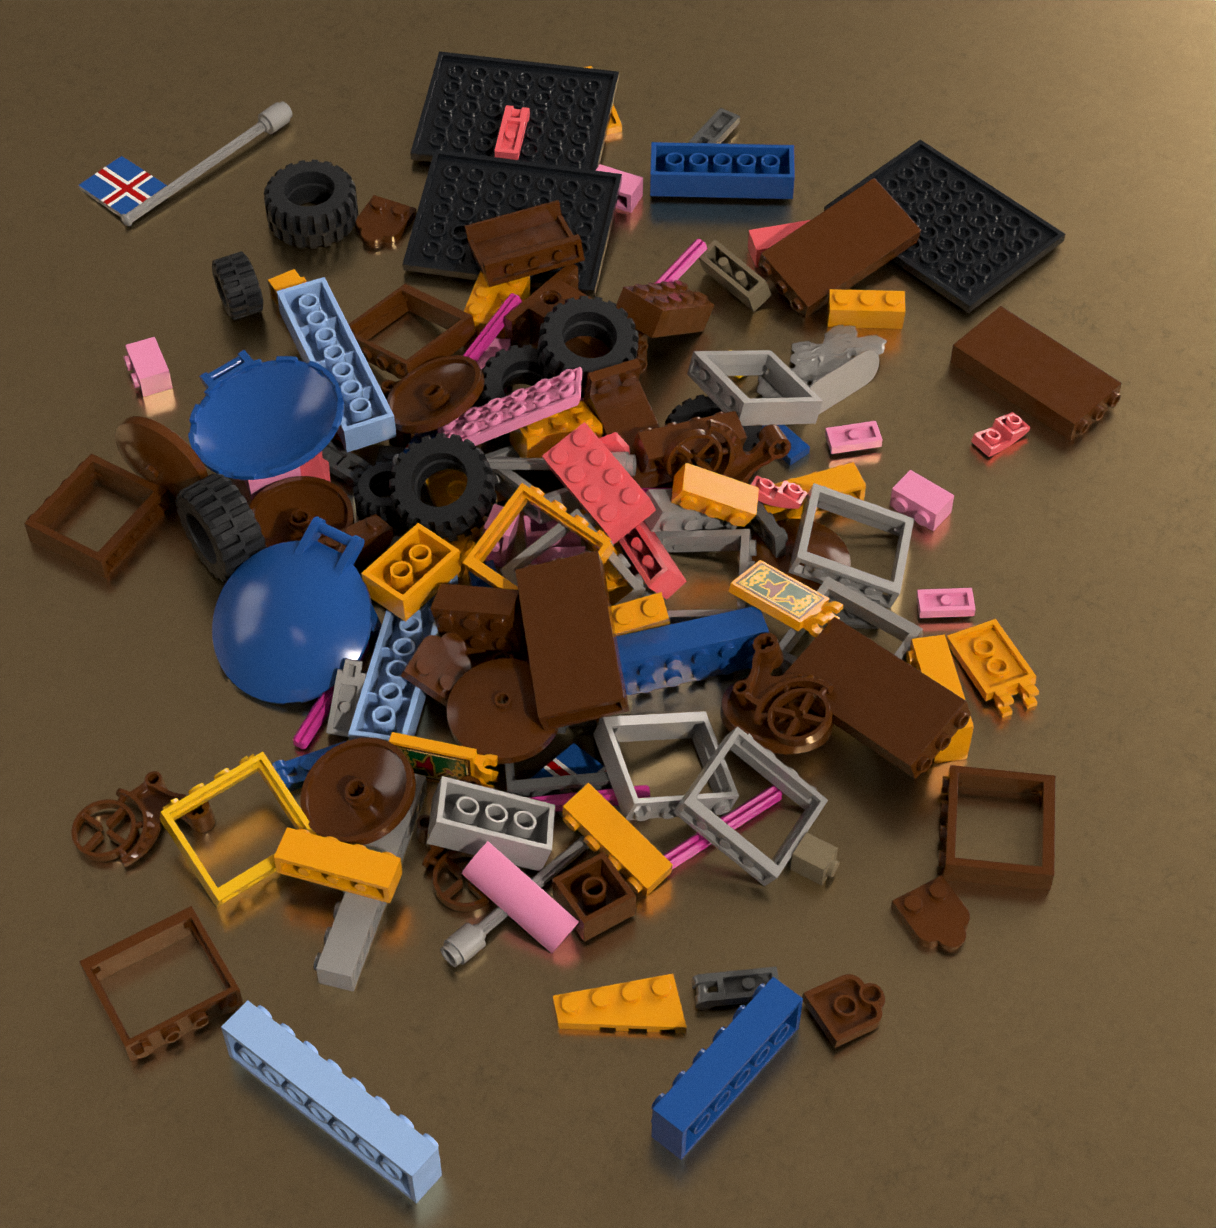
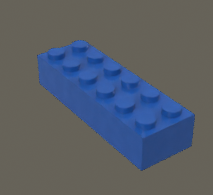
M651 142L650 196L793 199L795 180L794 145Z
M752 606L616 636L626 694L648 693L654 689L668 686L675 687L681 683L695 680L701 681L712 676L728 675L735 671L752 669V660L755 654L753 641L760 634L769 633L761 610Z
M772 977L766 985L760 984L754 991L747 1006L741 1005L737 1009L727 1028L721 1027L713 1037V1043L708 1049L702 1048L696 1054L692 1062L693 1065L687 1072L683 1070L675 1077L672 1083L673 1087L666 1095L661 1093L655 1099L651 1107L652 1138L682 1160L799 1029L803 998L775 977Z

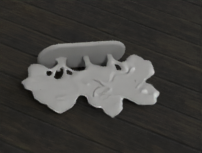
M837 325L824 334L825 338L822 344H815L810 341L792 344L794 354L791 355L790 362L795 364V367L791 370L823 400L819 414L864 387L873 379L879 367L878 355L884 353V344L887 343L885 339L877 335L856 337L858 332L855 326ZM758 375L759 384L757 392L763 396L762 398H785L763 375Z

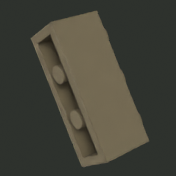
M714 240L707 246V250L699 257L703 270L753 312L771 296L766 280L717 240Z

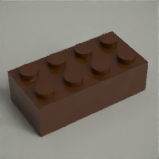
M674 280V282L662 281L656 284L649 282L646 285L635 284L634 286H625L621 291L616 308H623L628 313L627 319L631 318L634 321L636 329L651 338L704 331L715 304L708 301V297L703 293L693 292L688 289L686 283Z

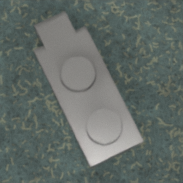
M345 659L344 669L337 670L327 734L349 737L348 733L366 678V673H361L363 661Z

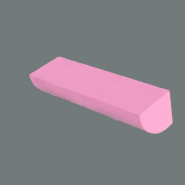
M488 841L462 872L469 881L551 954L579 923L578 920Z

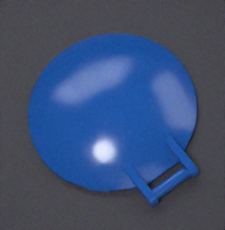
M242 350L237 353L236 358L210 373L205 372L199 376L206 388L204 392L206 396L200 404H195L189 419L191 426L188 437L192 449L199 456L204 466L217 474L240 480L275 477L307 463L329 444L342 421L344 413L343 394L335 377L326 368L314 361L309 363L298 361V358L293 356H277L276 360L262 362L261 359L253 361L248 353Z
M316 516L312 519L301 541L284 542L265 548L251 556L235 570L218 597L213 615L212 639L221 668L238 688L254 698L269 703H303L322 696L323 692L335 685L337 670L344 669L345 659L357 661L361 659L372 627V622L370 621V606H372L367 585L354 566L364 546L365 541L363 538L357 535L351 536L326 524L324 519ZM321 534L346 545L347 547L343 554L318 542Z

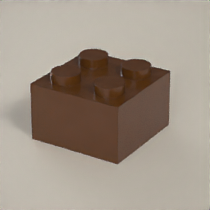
M605 852L552 879L554 900L579 921L575 930L584 942L636 914V895Z

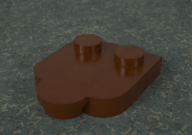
M373 195L356 219L357 232L365 243L370 246H376L382 242H397L415 219L417 209Z
M447 633L442 637L436 635L425 637L418 645L400 676L447 707L448 698L454 685L471 669L470 659L464 654L466 651L465 642L459 635L454 633Z
M942 875L892 900L891 908L921 946L933 948L940 945L946 950H955L964 944L966 939L965 930L969 925L970 913Z
M852 974L837 977L804 992L802 996L804 1004L834 1048L875 1030L880 1024L882 1008L885 1004V995L878 985L874 983L864 984L859 977Z

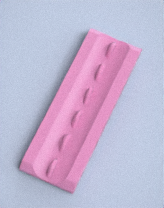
M582 368L567 369L556 377L542 379L535 385L526 389H517L506 397L494 398L488 404L481 407H472L454 421L438 428L437 433H445L447 438H450L452 434L459 435L462 441L468 439L476 446L575 407L581 399Z

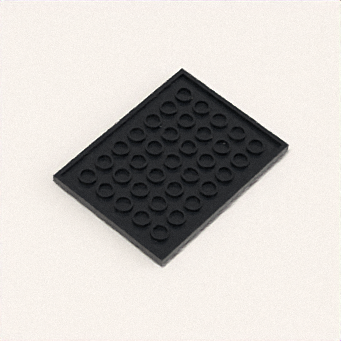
M439 51L411 148V160L431 162L435 149L495 157L494 151L505 107L508 105L514 106V109L530 108V117L527 122L518 160L596 170L601 161L619 82V71Z
M921 139L824 206L825 211L875 178L921 229L917 243L893 258L892 261L968 313L1064 242L1066 235Z
M435 149L403 260V270L477 280L481 270L469 248L465 231L466 225L559 200L564 220L573 235L578 234L582 242L585 261L574 263L578 266V290L587 296L595 297L621 188L622 174ZM565 266L530 276V288L539 289Z

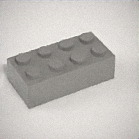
M442 776L432 797L427 844L476 855L488 841L514 865L541 871L552 851L555 805Z

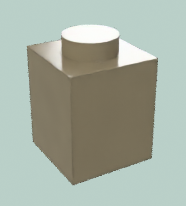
M806 832L792 854L790 870L822 885L828 876H834L839 866V861L836 860L838 848Z

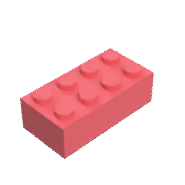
M585 422L542 455L550 470L581 507L592 517L597 526L612 539L613 544L656 511L649 496Z

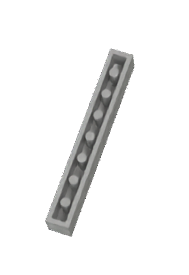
M415 774V796L408 813L401 823L383 838L363 846L381 853L390 852L396 857L401 858L402 863L428 793L426 776ZM343 891L345 894L342 902L338 901L335 905L332 927L328 926L325 931L324 949L322 953H317L313 968L317 971L320 984L354 992L386 902Z

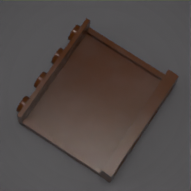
M559 200L465 226L469 248L489 287L585 261L581 238L578 234L573 235L561 214Z

